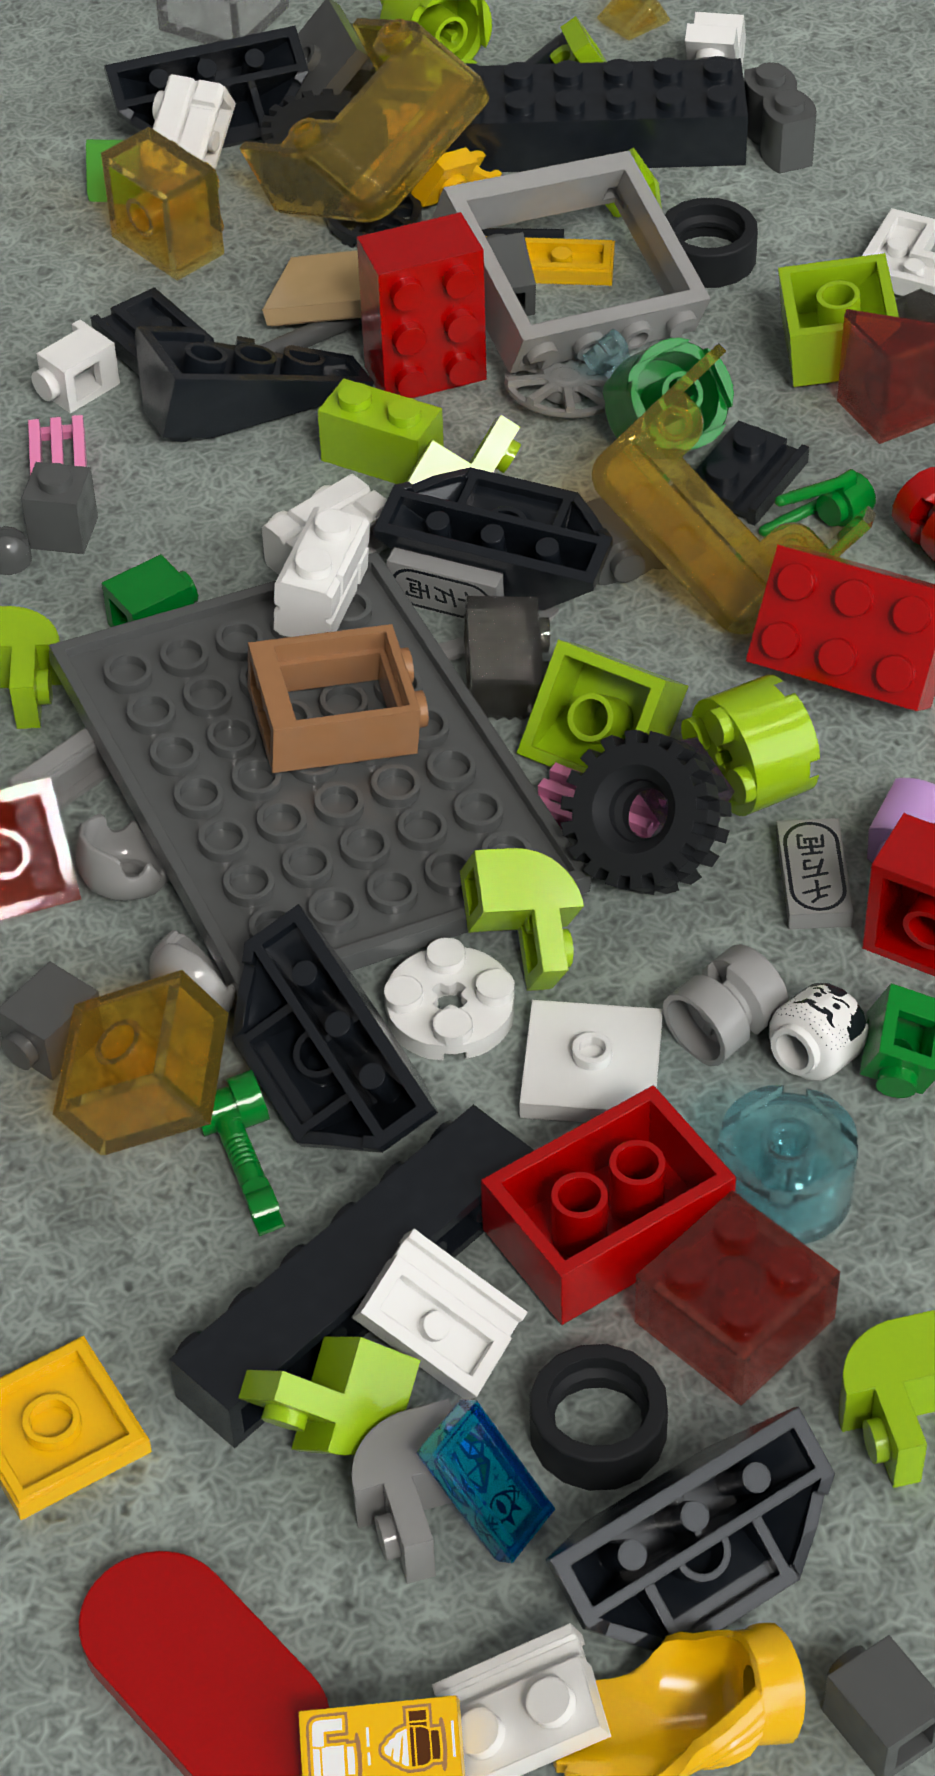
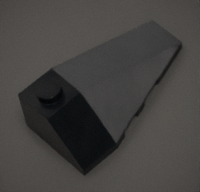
M136 327L135 342L143 410L163 438L177 442H187L192 438H215L320 407L343 378L371 387L374 384L372 378L352 355L294 345L285 347L282 354L256 345L255 339L237 336L235 345L204 340L205 330L196 328Z

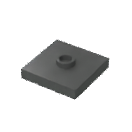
M325 0L298 33L309 72L295 99H301V92L312 90L313 95H322L323 89H333L334 95H339L369 59L368 53L341 6L333 0Z

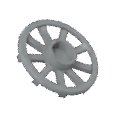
M599 356L589 360L577 358L569 360L567 364L555 363L543 370H540L539 367L524 370L535 375L516 376L518 372L509 374L506 369L504 383L508 393L516 402L534 412L560 418L590 417L606 412L603 393L591 386L603 387L617 368L618 362L614 358L605 360ZM580 362L589 364L581 368L578 367ZM605 372L610 377L595 376V374ZM543 385L527 398L517 391L518 388L524 386ZM585 396L597 404V406L575 409V404L581 402ZM546 398L551 402L564 405V409L548 407L540 403Z

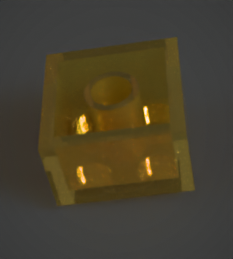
M150 127L101 152L113 238L177 281L225 254L222 233L224 224L220 214L218 194L219 178L216 169L209 163L203 162L180 147L176 142L167 139Z
M183 970L75 1004L53 1115L100 1155H108L211 1124L229 1013Z

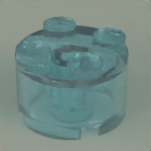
M771 1085L755 1089L743 1095L727 1110L718 1138L717 1156L736 1176L733 1226L743 1234L758 1240L762 1247L773 1252H787L796 1245L811 1243L829 1235L844 1221L852 1205L858 1160L856 1125L849 1113L836 1100L820 1091L809 1088L806 1090V1095L783 1093L784 1085Z

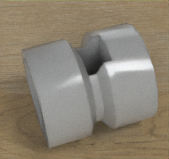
M739 944L732 945L709 963L702 971V975L691 977L668 995L663 1002V1014L669 1030L683 1049L703 1064L719 1066L749 1041L750 1031L758 1035L768 1027L775 1011L789 1000L785 983L778 971L766 957L751 947Z

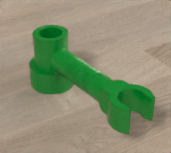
M248 1070L227 1078V1086L190 1099L203 1136L206 1137L218 1132L259 1236L285 1227V1224L279 1212L280 1207L274 1191L264 1174L246 1131L249 1127L270 1120L252 1070Z

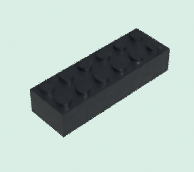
M713 56L708 59L678 60L667 57L657 61L613 59L608 62L578 63L566 60L557 64L513 62L508 65L489 66L465 63L454 67H444L445 152L465 147L470 152L476 150L483 151L486 156L479 167L485 171L491 172L499 169L500 172H523L624 152L635 148L648 168L746 165L748 110L741 58L728 59L723 56Z

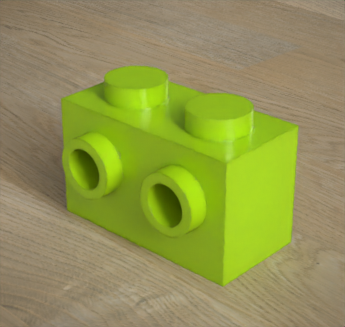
M343 378L318 409L321 461L391 483L400 484L406 481L430 441L434 440L444 447L442 408L367 386L363 383Z

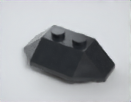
M296 26L104 65V71L117 115L147 137L151 136L155 123L152 113L154 98L158 91L165 90L171 74L193 78L195 81L200 79L220 83L225 86L236 105L222 148L262 140L261 128L264 115L270 116L269 109L274 104L283 107L284 98L291 95L295 98L309 72Z
M472 467L434 475L415 484H411L410 481L395 484L373 529L375 538L391 550L394 547L501 573L503 574L504 601L539 610H546L594 591L613 546V537L606 528H603L594 512L578 492Z
M299 904L244 943L242 957L244 969L238 989L232 1041L250 1070L253 1071L254 1076L290 1133L301 1147L383 1153L438 1113L422 1077L356 978Z
M793 1407L704 1448L581 1524L545 1560L582 1629L654 1652L666 1636L680 1631L698 1633L722 1630L799 1581L818 1527L824 1496L829 1494L835 1472L799 1407Z

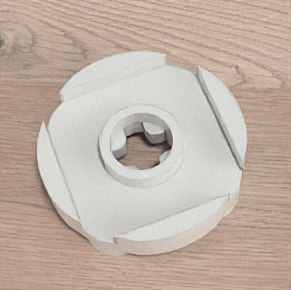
M454 938L436 939L428 945L427 950L420 951L407 958L393 971L384 987L385 1010L392 1034L404 1048L427 1059L444 1060V1054L455 1055L464 1052L466 1059L482 1055L498 1045L512 1027L515 1001V982L512 975L493 957L479 950L466 948L459 940ZM448 995L461 997V1003L463 1004L460 1008L450 1004L443 1010L437 1007L438 999Z

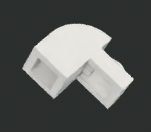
M695 12L694 24L687 23L685 36L687 60L723 56L728 59L741 58L743 65L746 43L744 15Z

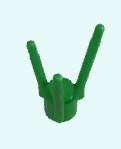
M849 469L838 477L778 495L775 498V504L779 507L819 497L760 526L758 533L761 536H767L818 512L820 518L827 525L847 527L826 552V554L840 557L853 539L871 526L872 523L867 513L875 507V491L866 477L855 472L853 469Z

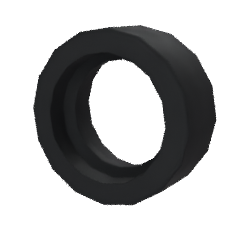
M696 198L681 202L666 212L665 216L705 288H719L735 284L751 273L756 265L758 228L756 219L748 209L736 202L721 198ZM696 237H718L730 241L731 244L717 248H702L690 245L685 241Z
M609 1344L580 1345L556 1355L538 1372L529 1394L531 1446L542 1466L560 1481L588 1491L616 1490L640 1480L659 1461L667 1440L668 1405L666 1387L654 1367L636 1353ZM607 1388L623 1393L637 1403L641 1409L642 1422L639 1429L629 1438L611 1445H589L572 1440L558 1429L555 1421V1412L558 1404L568 1395L583 1389Z

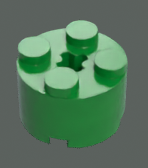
M685 338L665 339L624 360L605 382L603 398L605 400V411L609 426L615 437L633 458L654 461L673 459L711 443L722 433L726 426L724 423L727 418L728 409L733 406L734 390L726 366L719 356L709 348L702 349L690 343L689 341L691 340Z

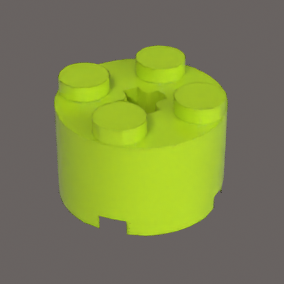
M380 0L382 10L379 27L381 39L386 50L422 76L433 81L444 82V67H454L465 63L476 64L477 62L473 58L481 45L486 48L490 40L492 16L490 8L484 0Z
M775 675L761 676L698 701L693 709L692 717L684 719L681 723L683 741L698 748L697 753L708 756L716 765L711 772L724 777L728 790L718 793L719 799L730 802L731 812L738 816H747L813 789L818 782L819 775L810 777V763L820 759L818 739L810 716L795 693L784 696L774 686L783 682V680Z

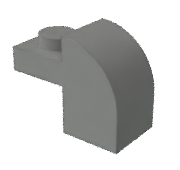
M449 1399L408 1409L381 1421L362 1440L353 1460L352 1485L357 1527L362 1528L375 1524L385 1560L389 1561L399 1558L407 1584L436 1576L434 1540L424 1510L459 1501L436 1471L439 1464L434 1467L430 1464L433 1455L426 1459L421 1452L438 1432L444 1435L442 1427L454 1414Z

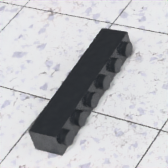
M474 1104L454 1121L449 1120L442 1123L433 1132L426 1145L408 1160L398 1161L385 1172L377 1186L359 1201L344 1205L335 1214L328 1227L307 1244H299L291 1249L283 1258L279 1268L256 1287H248L242 1290L233 1299L228 1310L205 1330L195 1331L181 1342L175 1355L169 1359L176 1398L231 1446L236 1448L265 1423L261 1419L264 1411L263 1407L239 1399L246 1371H284L311 1381L324 1337L363 1338L370 1332L354 1320L352 1316L387 1261L395 1254L404 1234L412 1229H416L455 1258L485 1232L482 1222L481 1180L533 1152L534 1149Z

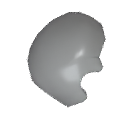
M97 814L80 824L76 865L78 873L93 893L119 901L142 899L156 894L170 880L137 821H130L123 829L112 830L107 826L105 816Z
M172 930L154 947L149 962L150 979L157 997L170 1011L193 1022H206L220 1019L236 1005L237 1001L233 984L228 985L217 964L189 937L176 930Z

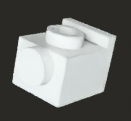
M82 320L72 324V333L36 353L39 369L31 375L32 384L39 396L45 401L52 400L69 413L74 412L120 384L114 342Z

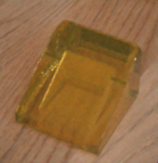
M612 0L597 16L599 21L627 40H632L670 21L669 16L657 0Z

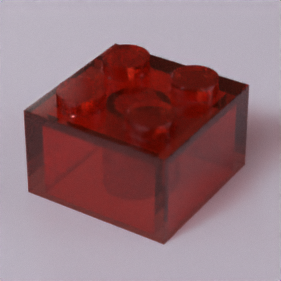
M732 1190L636 1274L635 1323L742 1406L835 1319L841 1271Z

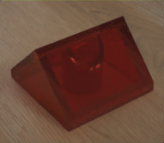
M846 309L843 323L837 402L879 444L935 423V323Z
M50 777L0 789V920L81 900Z

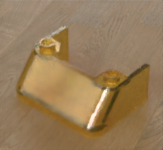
M357 18L352 25L377 72L334 120L305 118L290 128L287 138L280 145L245 141L239 149L275 211L348 221L373 222L395 210L489 101V93L481 77L415 21Z
M718 343L598 456L592 469V482L601 498L722 628L734 634H749L754 632L777 544L797 545L839 557L871 529L876 513L867 506L826 544L809 527L796 522L781 524L761 541L757 539L683 458L698 442L704 427L701 410L684 391L726 352Z

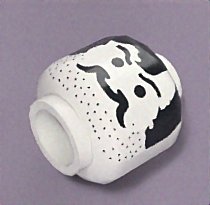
M814 983L801 990L780 1006L769 1022L771 1049L779 1065L787 1072L811 1081L825 1080L840 1071L860 1055L868 1038V1024L858 1002L844 989L830 983Z

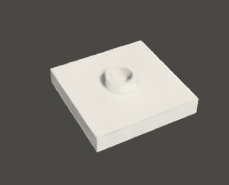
M532 1000L519 1103L520 1118L587 1122L652 1085L657 1088L663 1009Z

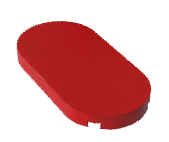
M152 1551L137 1554L116 1563L95 1581L84 1599L79 1616V1636L87 1665L97 1680L184 1776H302L299 1711L330 1708L324 1690L305 1666L213 1570L201 1561L185 1554L170 1551Z

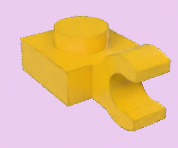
M465 147L432 156L411 194L414 198L421 201L422 207H427L438 203L444 187L498 177L502 173L499 169L489 172L480 168L479 166L486 156L485 153L479 150L470 152Z

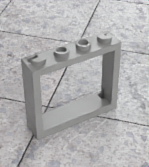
M630 151L447 186L442 190L433 218L461 212L484 249L485 327L509 374L537 367L543 370L559 362L577 358L589 360L603 352L621 348L632 350L645 345L647 342L669 337H681L682 334L696 330L711 300ZM615 203L664 295L531 325L482 230Z

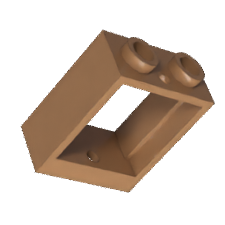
M392 624L248 642L247 687L272 773L418 754L419 729L428 726V706L424 692L422 690L414 691L412 685L414 681L412 655L408 647L400 648ZM378 680L387 708L296 720L288 692Z

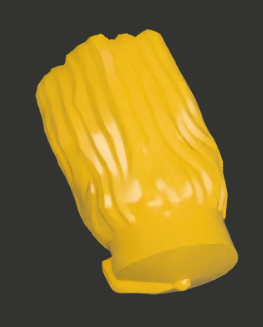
M756 1623L741 1630H714L698 1633L680 1631L666 1636L652 1655L635 1670L619 1677L596 1680L611 1737L553 1762L556 1773H564V1776H690L699 1770H714L739 1763L751 1756L757 1746L794 1743L798 1738L804 1721L805 1685L801 1664L791 1640L775 1623Z

